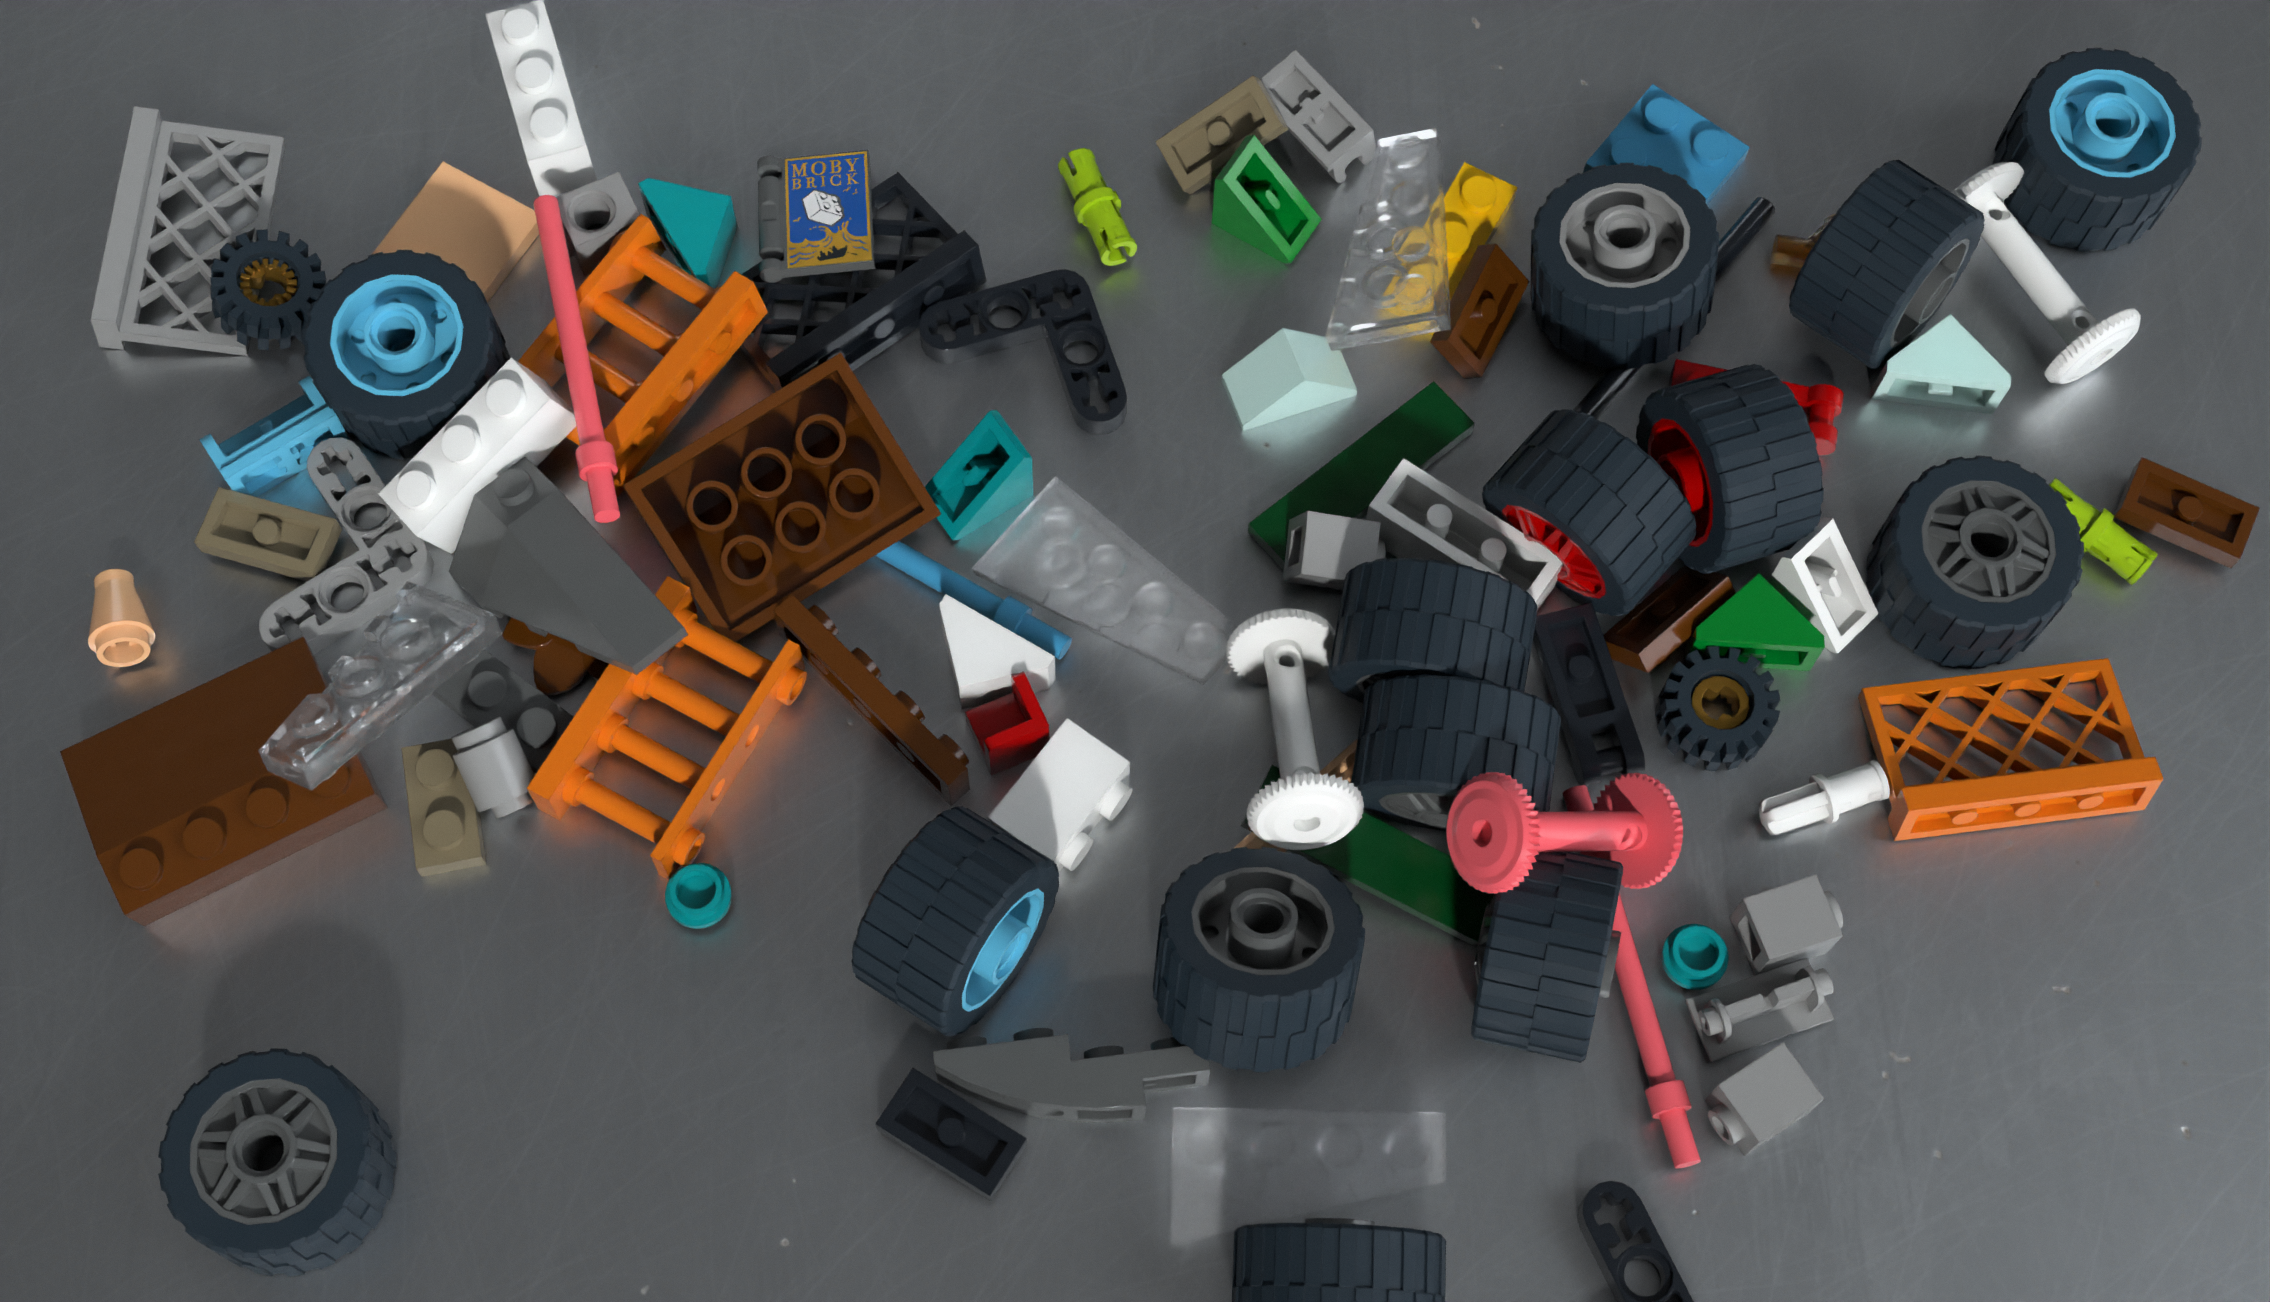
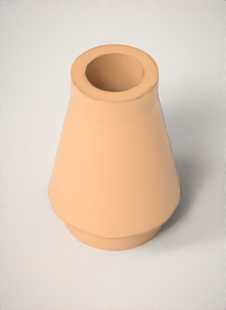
M124 569L102 571L94 578L95 595L88 645L96 653L98 660L105 665L127 667L138 664L149 656L150 646L155 641V632L136 591L134 577L129 571Z

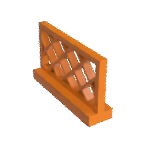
M2109 658L1866 687L1861 689L1858 696L1877 761L1883 768L1889 783V800L1892 810L1887 820L1894 841L2145 810L2163 781L2156 757L2145 758ZM2095 680L2103 702L2095 712L2062 693L2067 685L2074 682ZM2024 689L2045 701V704L2036 717L2032 719L2001 701L2008 690ZM1962 696L1984 710L1973 726L1970 727L1939 708L1946 698ZM1901 704L1920 715L1921 719L1911 733L1907 734L1885 721L1881 706ZM2053 706L2086 725L2075 743L2041 724ZM2105 712H2107L2109 719L2103 716ZM1991 714L2024 733L2012 751L1979 732ZM1929 722L1962 740L1950 758L1917 740ZM2095 730L2118 744L2123 759L2104 761L2082 748L2092 731ZM2032 737L2065 758L2059 767L2042 769L2021 757L2020 753ZM1893 744H1894L1895 746L1899 747V749H1898V751L1896 752V754H1895V751H1894V748H1893ZM1971 745L2003 765L1996 775L1979 777L1957 764L1968 746ZM1907 753L1939 771V774L1932 783L1905 786L1899 764ZM2072 761L2078 764L2069 766ZM2009 769L2015 771L2014 773H2007ZM1947 777L1952 779L1950 781H1945Z

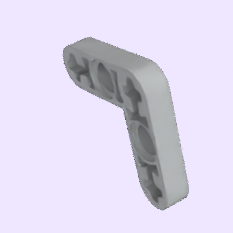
M340 437L321 441L312 449L308 456L307 470L316 488L358 548V551L274 601L264 610L259 620V632L262 640L271 652L304 636L313 655L420 590L429 582L433 574L434 562L424 541L417 537L380 497L378 493L385 487V484L361 449L351 440ZM340 460L346 466L357 485L356 487L346 492L340 480L331 472L329 467L334 461ZM378 502L387 507L386 516L378 526L361 528L354 524V516L363 505ZM401 552L407 558H410V562L413 565L405 572H401L392 560V557ZM371 568L375 570L384 584V587L379 590L376 589L370 576L366 573ZM347 582H355L364 587V595L356 606L349 609H337L331 605V596L340 585ZM315 602L318 603L325 616L329 619L321 624L310 607ZM291 619L299 625V630L302 633L297 639L292 641L285 635L282 627L286 621Z

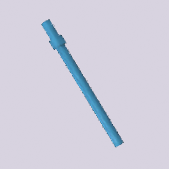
M897 541L875 555L944 595L947 594L1054 655L1058 660L1065 656L1071 645V637L1032 616L1033 609L1011 596H1008L1005 600L901 541Z

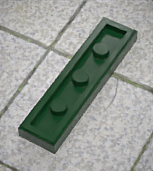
M1433 381L1252 520L1248 525V533L1284 571L1289 519L1306 511L1357 519L1364 518L1367 515L1369 505L1403 458L1424 471L1472 434L1475 423Z
M1270 766L1259 789H1265V785H1271V781H1278V778H1280L1278 767ZM1365 812L1362 814V818L1356 827L1334 843L1308 850L1286 849L1291 853L1307 857L1308 861L1324 866L1334 875L1472 946L1478 943L1485 908L1494 893L1488 894L1487 892L1475 890L1473 886H1469L1467 881H1464L1457 869H1455L1449 855ZM1246 814L1240 826L1253 832L1248 825Z

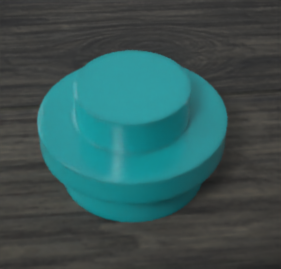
M692 863L680 868L672 875L665 890V902L671 916L681 925L694 929L707 928L719 922L728 912L732 901V890L727 877L720 869L707 863Z
M1686 924L1676 928L1669 934L1662 946L1661 962L1664 971L1674 983L1686 989L1703 990L1713 986L1722 978L1728 966L1729 955L1724 940L1713 929L1701 924Z

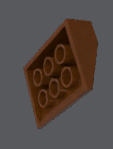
M841 352L623 485L627 496L683 583L690 588L692 597L713 629L735 642L774 619L773 610L791 594L800 602L941 515Z
M304 636L60 751L95 853L125 916L143 926L388 808Z

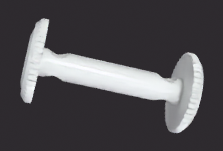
M2015 162L1996 163L1976 173L1951 193L1983 212L1985 221L1981 237L2068 345L2046 368L2045 377L2050 383L2066 384L2073 382L2098 368L2119 352L2137 333L2141 315L2135 308H2129L2104 319L2101 323L2096 320L2003 203L2013 193V190L2017 188V185L2020 184L2019 182L2023 177L2024 170Z
M1294 608L1268 610L1244 621L1230 635L1226 646V657L1233 672H1237V676L1242 675V679L1247 678L1248 682L1254 680V684L1260 682L1261 686L1267 683L1280 778H1278L1277 782L1271 781V785H1265V789H1259V793L1254 794L1255 798H1251V803H1248L1246 814L1250 830L1258 838L1271 845L1291 850H1308L1329 845L1347 835L1362 818L1364 802L1361 791H1358V787H1354L1353 783H1349L1348 780H1342V777L1336 778L1335 775L1329 776L1328 773L1324 775L1320 773L1306 680H1308V677H1314V674H1320V670H1326L1325 666L1330 664L1335 629L1323 617L1309 611Z

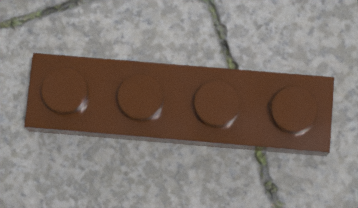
M791 594L773 610L779 635L786 642L789 639L800 645L803 659L950 806L955 804L970 790L968 768L966 767L969 764V759L960 746L946 734L937 739L921 723L925 720V716L919 706L901 690L893 695L878 680L882 674L874 661L858 647L850 652L835 637L839 631L821 608L817 605H812L807 609Z

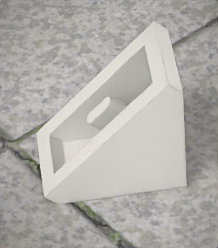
M1824 516L1819 521L1818 526H1815L1813 532L1809 533L1807 537L1800 539L1782 556L1768 581L1824 635L1825 648L1833 653L1838 654L1878 615L1872 598L1833 518Z
M945 594L939 603L941 625L961 709L983 705L1012 693L1011 676L1024 671L1034 693L1050 689L1056 680L1054 655Z

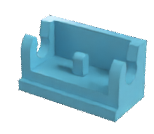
M310 376L299 381L304 395L217 445L210 433L199 439L233 491L258 497L306 469L308 456L312 449L321 441L340 437L350 440L333 409L329 408L313 384Z

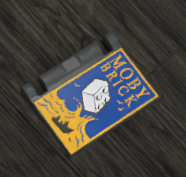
M869 150L788 158L763 156L757 161V174L761 177L758 181L759 255L763 259L759 265L760 278L763 281L775 283L782 280V278L875 269Z

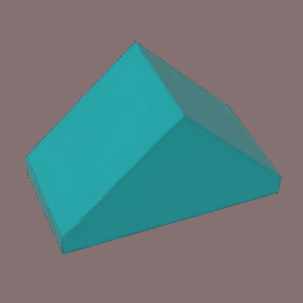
M652 178L639 182L638 185L646 214L679 267L712 288H717L738 228L731 196Z
M991 410L984 416L925 486L941 513L936 518L952 541L961 540L1034 495L1032 457L998 410Z

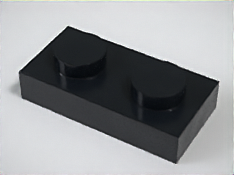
M915 1068L911 1069L875 1124L878 1131L989 1201L993 1199L1027 1146L1026 1137Z

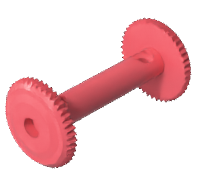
M1486 772L1485 774L1474 776L1458 790L1448 812L1446 839L1449 855L1459 875L1462 876L1464 881H1467L1469 886H1473L1475 890L1487 892L1488 894L1507 892V890H1513V887L1519 886V882H1524V876H1529L1528 870H1533L1532 863L1536 862L1535 856L1541 852H1595V857L1617 861L1622 864L1624 868L1621 885L1630 887V889H1642L1661 882L1668 872H1671L1672 867L1675 866L1683 843L1682 817L1678 804L1675 802L1670 790L1666 789L1665 785L1661 784L1658 779H1654L1653 776H1648L1647 774L1628 773L1622 774L1621 777H1616L1615 780H1610V785H1605V790H1600L1601 797H1596L1598 803H1593L1595 809L1592 811L1538 812L1534 810L1535 803L1531 802L1532 796H1527V789H1523L1522 784H1517V779H1512L1511 775H1505V773Z

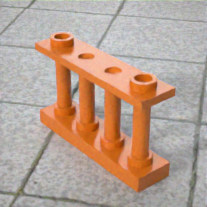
M642 214L637 217L627 230L620 232L615 237L607 255L576 291L587 345L608 321L664 356L646 380L638 382L588 351L594 384L625 403L610 424L603 428L606 442L611 443L614 447L618 472L613 477L617 498L624 490L623 485L636 476L768 313L754 282L740 273L734 271L722 286L714 289L663 258L661 255L666 251V248L651 220ZM645 275L702 310L684 333L678 335L672 333L623 302ZM555 317L517 361L544 379L551 387L566 372ZM575 427L566 438L580 446L577 427Z
M667 576L655 596L682 624L688 635L637 675L609 664L528 785L527 790L539 810L559 821L570 805L576 807L581 803L657 844L650 857L658 874L670 880L680 865L686 867L697 857L705 840V833L702 830L782 704L790 706L799 696L804 687L807 672L804 671L805 665L800 645L789 639L773 662L697 622L698 615L696 613L698 611L690 588ZM686 644L759 683V686L741 714L663 674L664 667L662 665L675 646L681 648ZM653 697L726 736L706 768L629 727V719L627 718L640 698L647 700ZM618 750L691 790L672 822L594 781L593 770L605 752L612 753Z

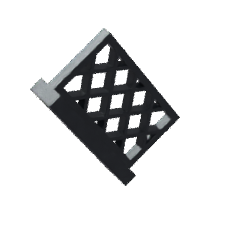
M899 172L872 189L874 235L902 236L899 254L875 253L876 270H895L894 277L878 288H861L865 270L853 271L849 287L820 286L822 274L810 275L808 285L780 284L779 281L775 283L765 282L760 278L759 265L761 262L741 274L754 282L768 313L751 332L754 333L753 338L749 335L739 348L773 385L775 392L840 352L852 371H854L917 329L921 316L928 307L941 301L969 294L987 282L979 245L965 230L958 234ZM897 197L908 206L906 220L876 219L878 209ZM914 237L939 238L944 243L926 256L910 255ZM774 300L804 301L800 320L771 318ZM816 301L846 303L845 309L828 321L812 320ZM767 334L796 336L795 343L772 358L763 350Z

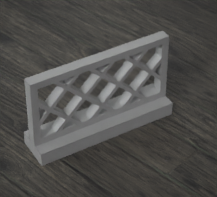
M133 107L90 317L99 347L125 350L126 341L248 356L250 341L247 346L237 342V330L235 335L208 332L198 321V319L212 311L211 295L188 309L172 289L198 272L210 284V277L212 276L211 269L208 266L213 264L214 258L220 259V249L226 243L234 249L236 248V236L246 232L249 240L253 239L252 242H256V230L268 229L269 240L285 152L284 137L161 120L159 109ZM181 142L200 145L209 157L182 172L171 159L173 143ZM245 151L268 154L266 168L246 180L229 163L230 160ZM220 168L235 187L208 202L193 183ZM169 172L173 178L166 182L167 173ZM262 187L261 197L259 198L254 191ZM184 189L198 205L199 209L172 224L161 212V204ZM246 198L258 212L257 219L239 231L234 232L219 213L241 199ZM210 219L226 239L198 255L184 239L183 235ZM157 224L163 229L158 234H156ZM174 242L190 261L162 278L150 264L151 255ZM148 276V278L153 282V284L145 288ZM252 288L253 295L259 296L260 289ZM161 295H164L179 313L178 316L162 326L138 323L141 308ZM190 326L193 330H187L184 328Z

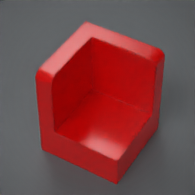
M1024 671L1011 676L1012 693L965 712L966 722L991 776L1036 758L1050 740L1049 724Z

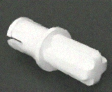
M1875 760L1829 777L1817 773L1809 778L1808 784L1762 799L1758 804L1759 819L1770 835L1776 836L1821 820L1826 824H1832L1837 822L1841 813L1874 801H1882L1889 798L1890 788L1888 779L1883 768Z

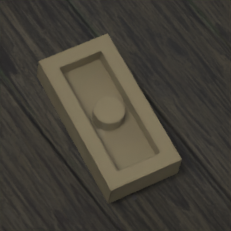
M1252 75L1155 142L1182 190L1191 195L1220 174L1247 135H1255L1264 146L1289 129L1261 80Z
M218 487L194 543L203 553L303 581H309L325 571L342 528L334 518Z
M452 738L401 748L417 872L421 877L487 865L480 812L477 811L452 757L453 754L458 752Z

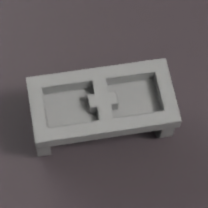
M1296 49L1260 79L1286 123L1288 131L1328 171V174L1337 183H1342L1346 180L1347 174L1345 169L1355 158H1358L1366 166L1378 156L1373 129Z

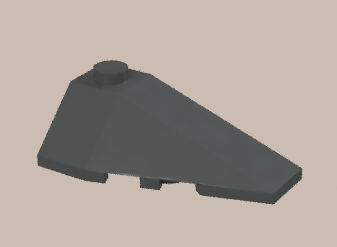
M526 457L474 495L449 573L486 613L500 619L507 615L524 622L528 629L544 637L550 633L575 644L578 651L636 675L688 635L682 624L567 497Z

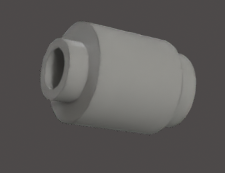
M500 716L452 737V741L458 751L452 757L478 812L492 809L495 818H500L532 803L527 787L535 776L514 729L506 730Z

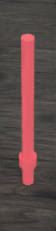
M543 195L536 198L533 205L580 446L575 451L579 476L588 483L595 521L609 523L620 517L613 477L618 472L614 447L605 440L558 199L552 195Z
M1586 785L1574 786L1562 793L1567 811L1594 810ZM1592 851L1580 852V854L1595 857L1596 854ZM1619 893L1612 930L1621 932L1615 971L1650 1088L1645 1090V1095L1652 1118L1660 1119L1674 1168H1685L1701 1162L1686 1111L1692 1107L1684 1081L1676 1080Z

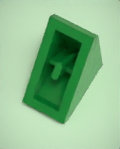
M1247 135L1215 179L1212 224L1282 263H1292L1321 221L1320 216L1255 135Z
M1757 574L1696 627L1684 650V660L1687 654L1698 650L1700 656H1703L1708 646H1719V656H1725L1728 649L1732 647L1741 650L1737 660L1744 664L1747 663L1752 655L1760 661L1757 668L1810 671L1825 648L1824 635L1761 574Z

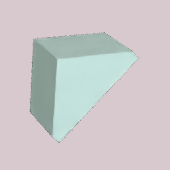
M1950 314L1886 362L1872 387L1871 399L1993 414L2011 387V375Z
M1286 328L1280 329L1222 374L1221 379L1242 431L1357 395V388L1336 339Z

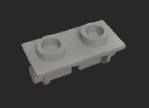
M1808 958L1685 1000L1711 1062L1834 1019L1825 999V996L1833 993L1832 980L1824 968L1814 971Z

